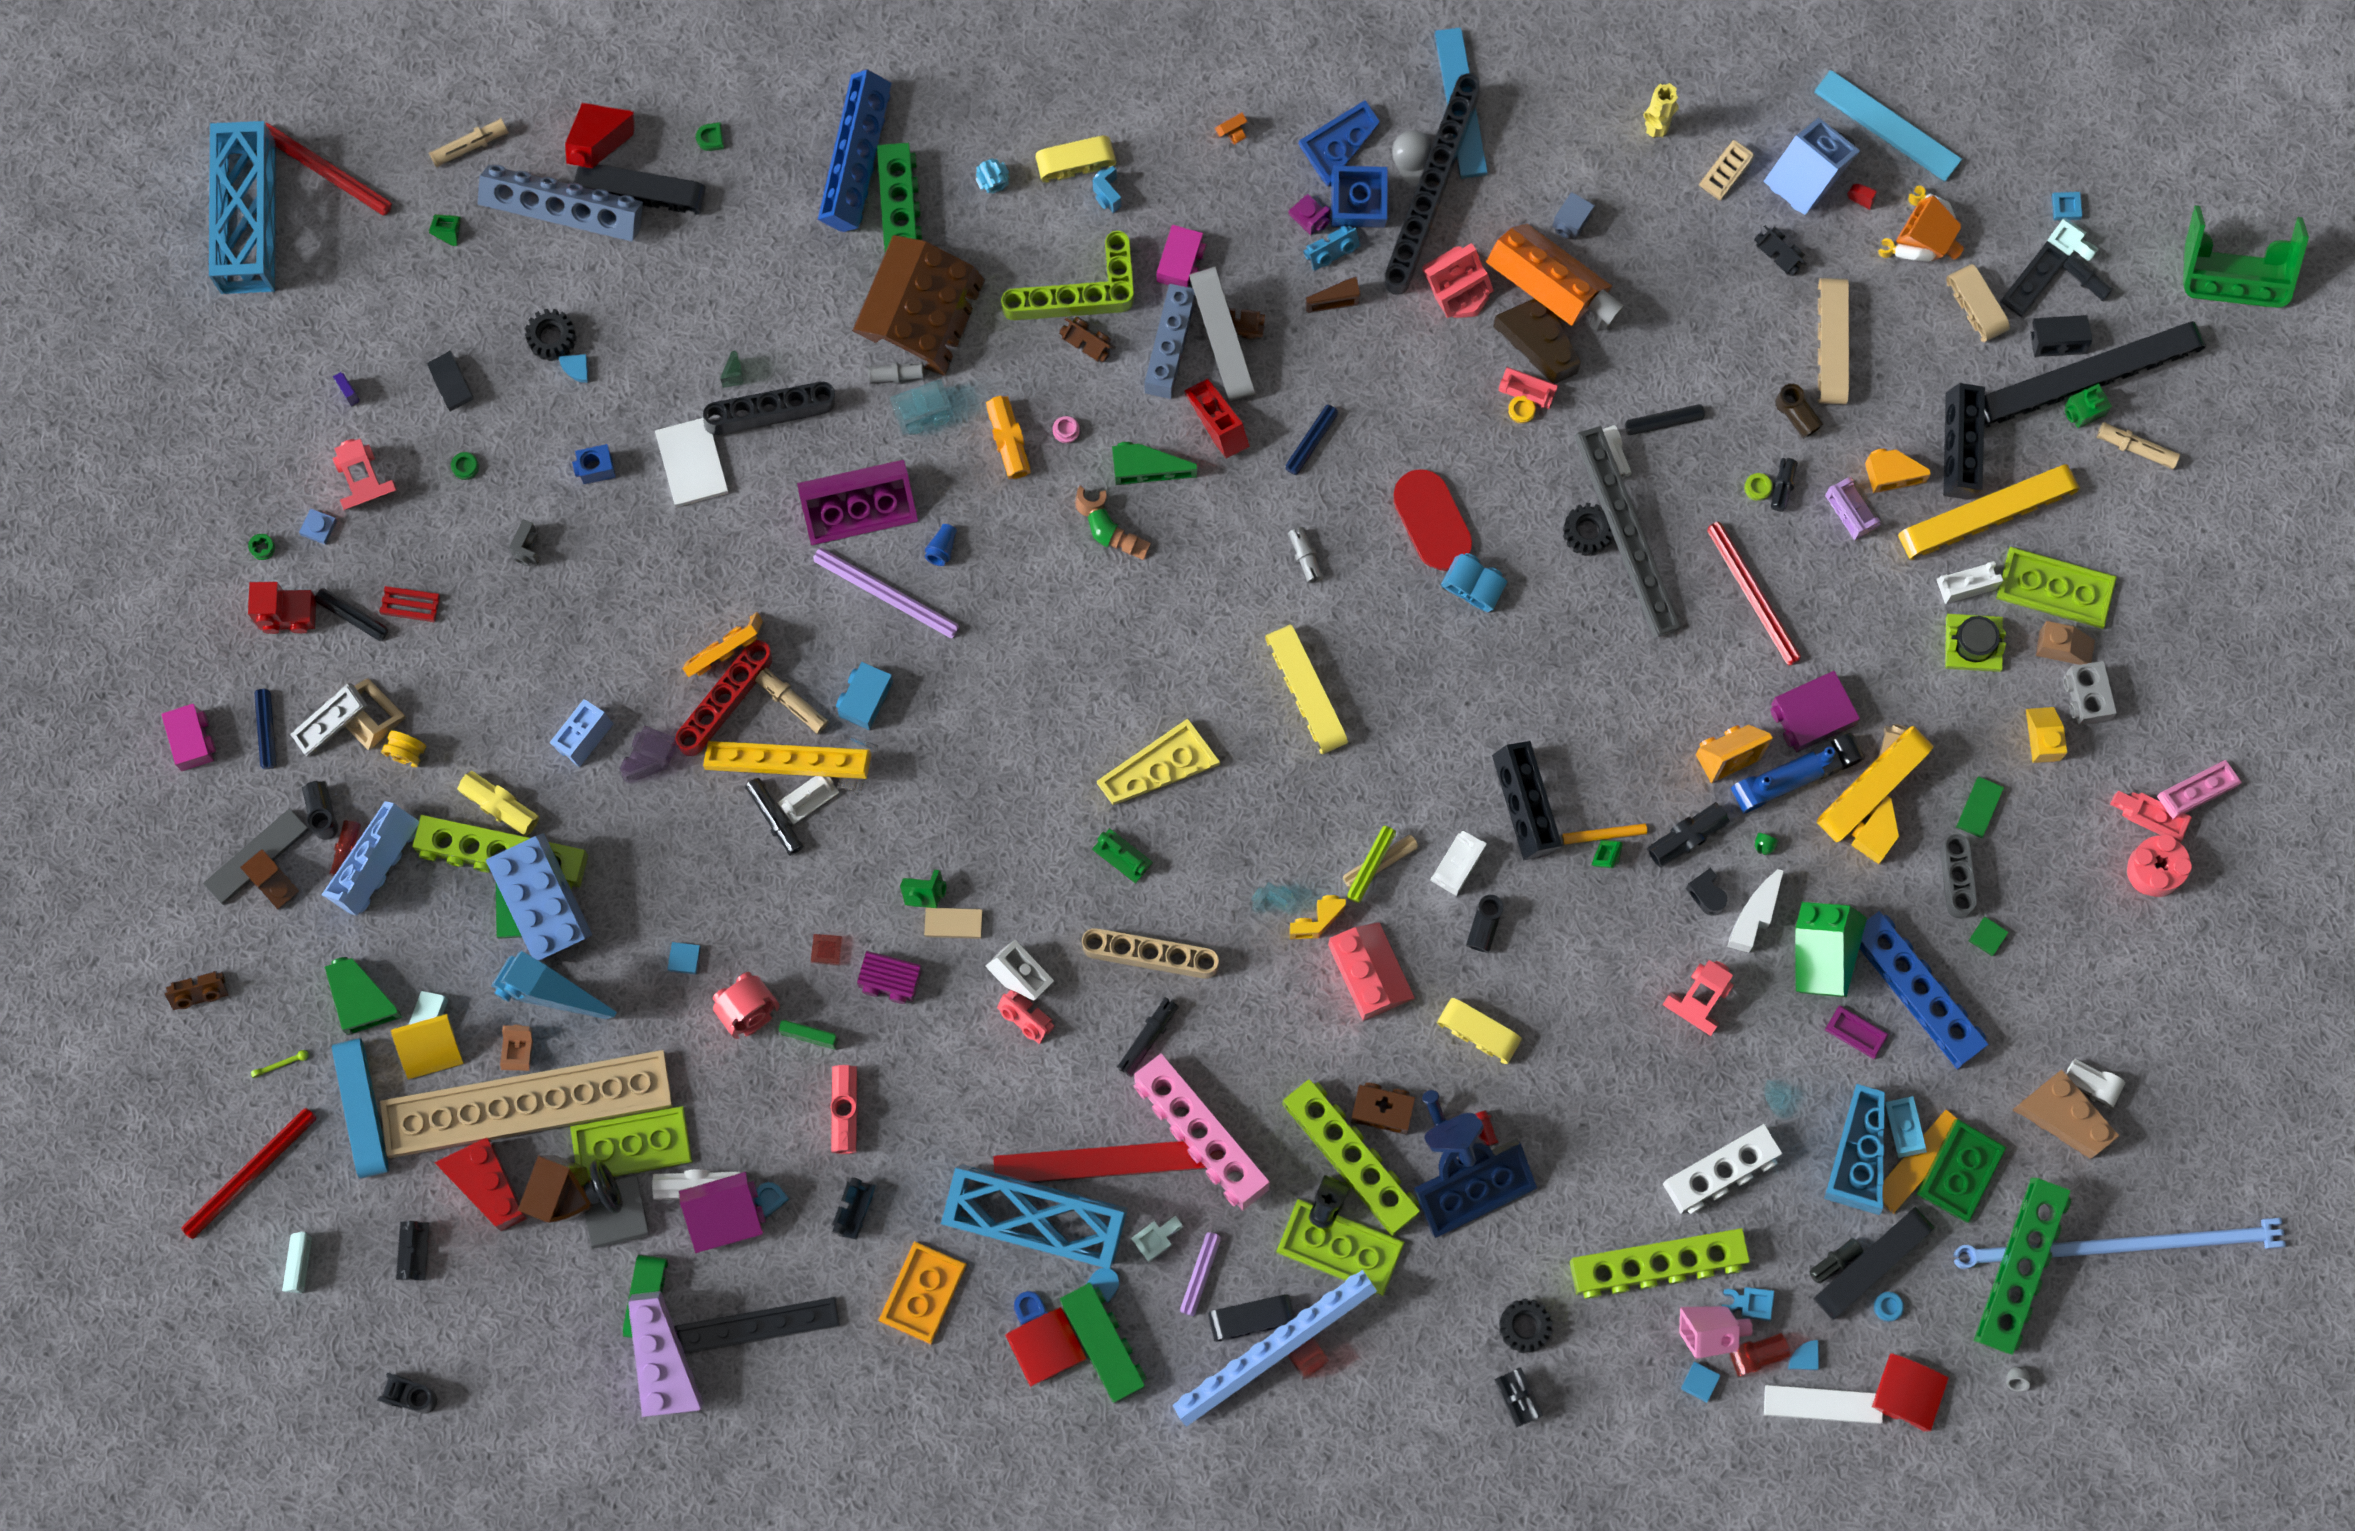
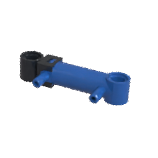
M1847 733L1831 742L1829 741L1817 746L1810 753L1759 776L1748 777L1733 785L1731 790L1743 814L1765 805L1770 800L1819 778L1822 780L1838 773L1839 770H1844L1858 764L1865 759V756L1853 733Z

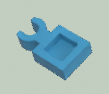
M1745 1287L1744 1295H1739L1733 1289L1724 1290L1725 1296L1734 1298L1732 1305H1722L1729 1308L1731 1313L1740 1309L1742 1310V1318L1771 1322L1774 1291Z

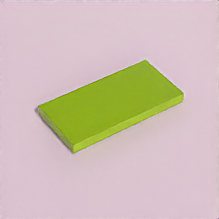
M2009 547L2001 576L2003 582L1998 588L1996 599L2103 629L2117 576Z
M684 1106L570 1126L575 1163L587 1168L589 1181H592L590 1164L594 1160L602 1161L608 1167L613 1177L693 1163Z
M1297 1199L1276 1253L1344 1281L1363 1270L1377 1290L1375 1293L1384 1296L1405 1242L1337 1215L1334 1224L1330 1228L1322 1229L1316 1227L1309 1220V1214L1313 1205Z

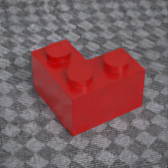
M249 582L248 615L257 627L266 634H278L280 630L288 629L292 633L303 634L307 632V629H315V595L312 590H283L278 582Z

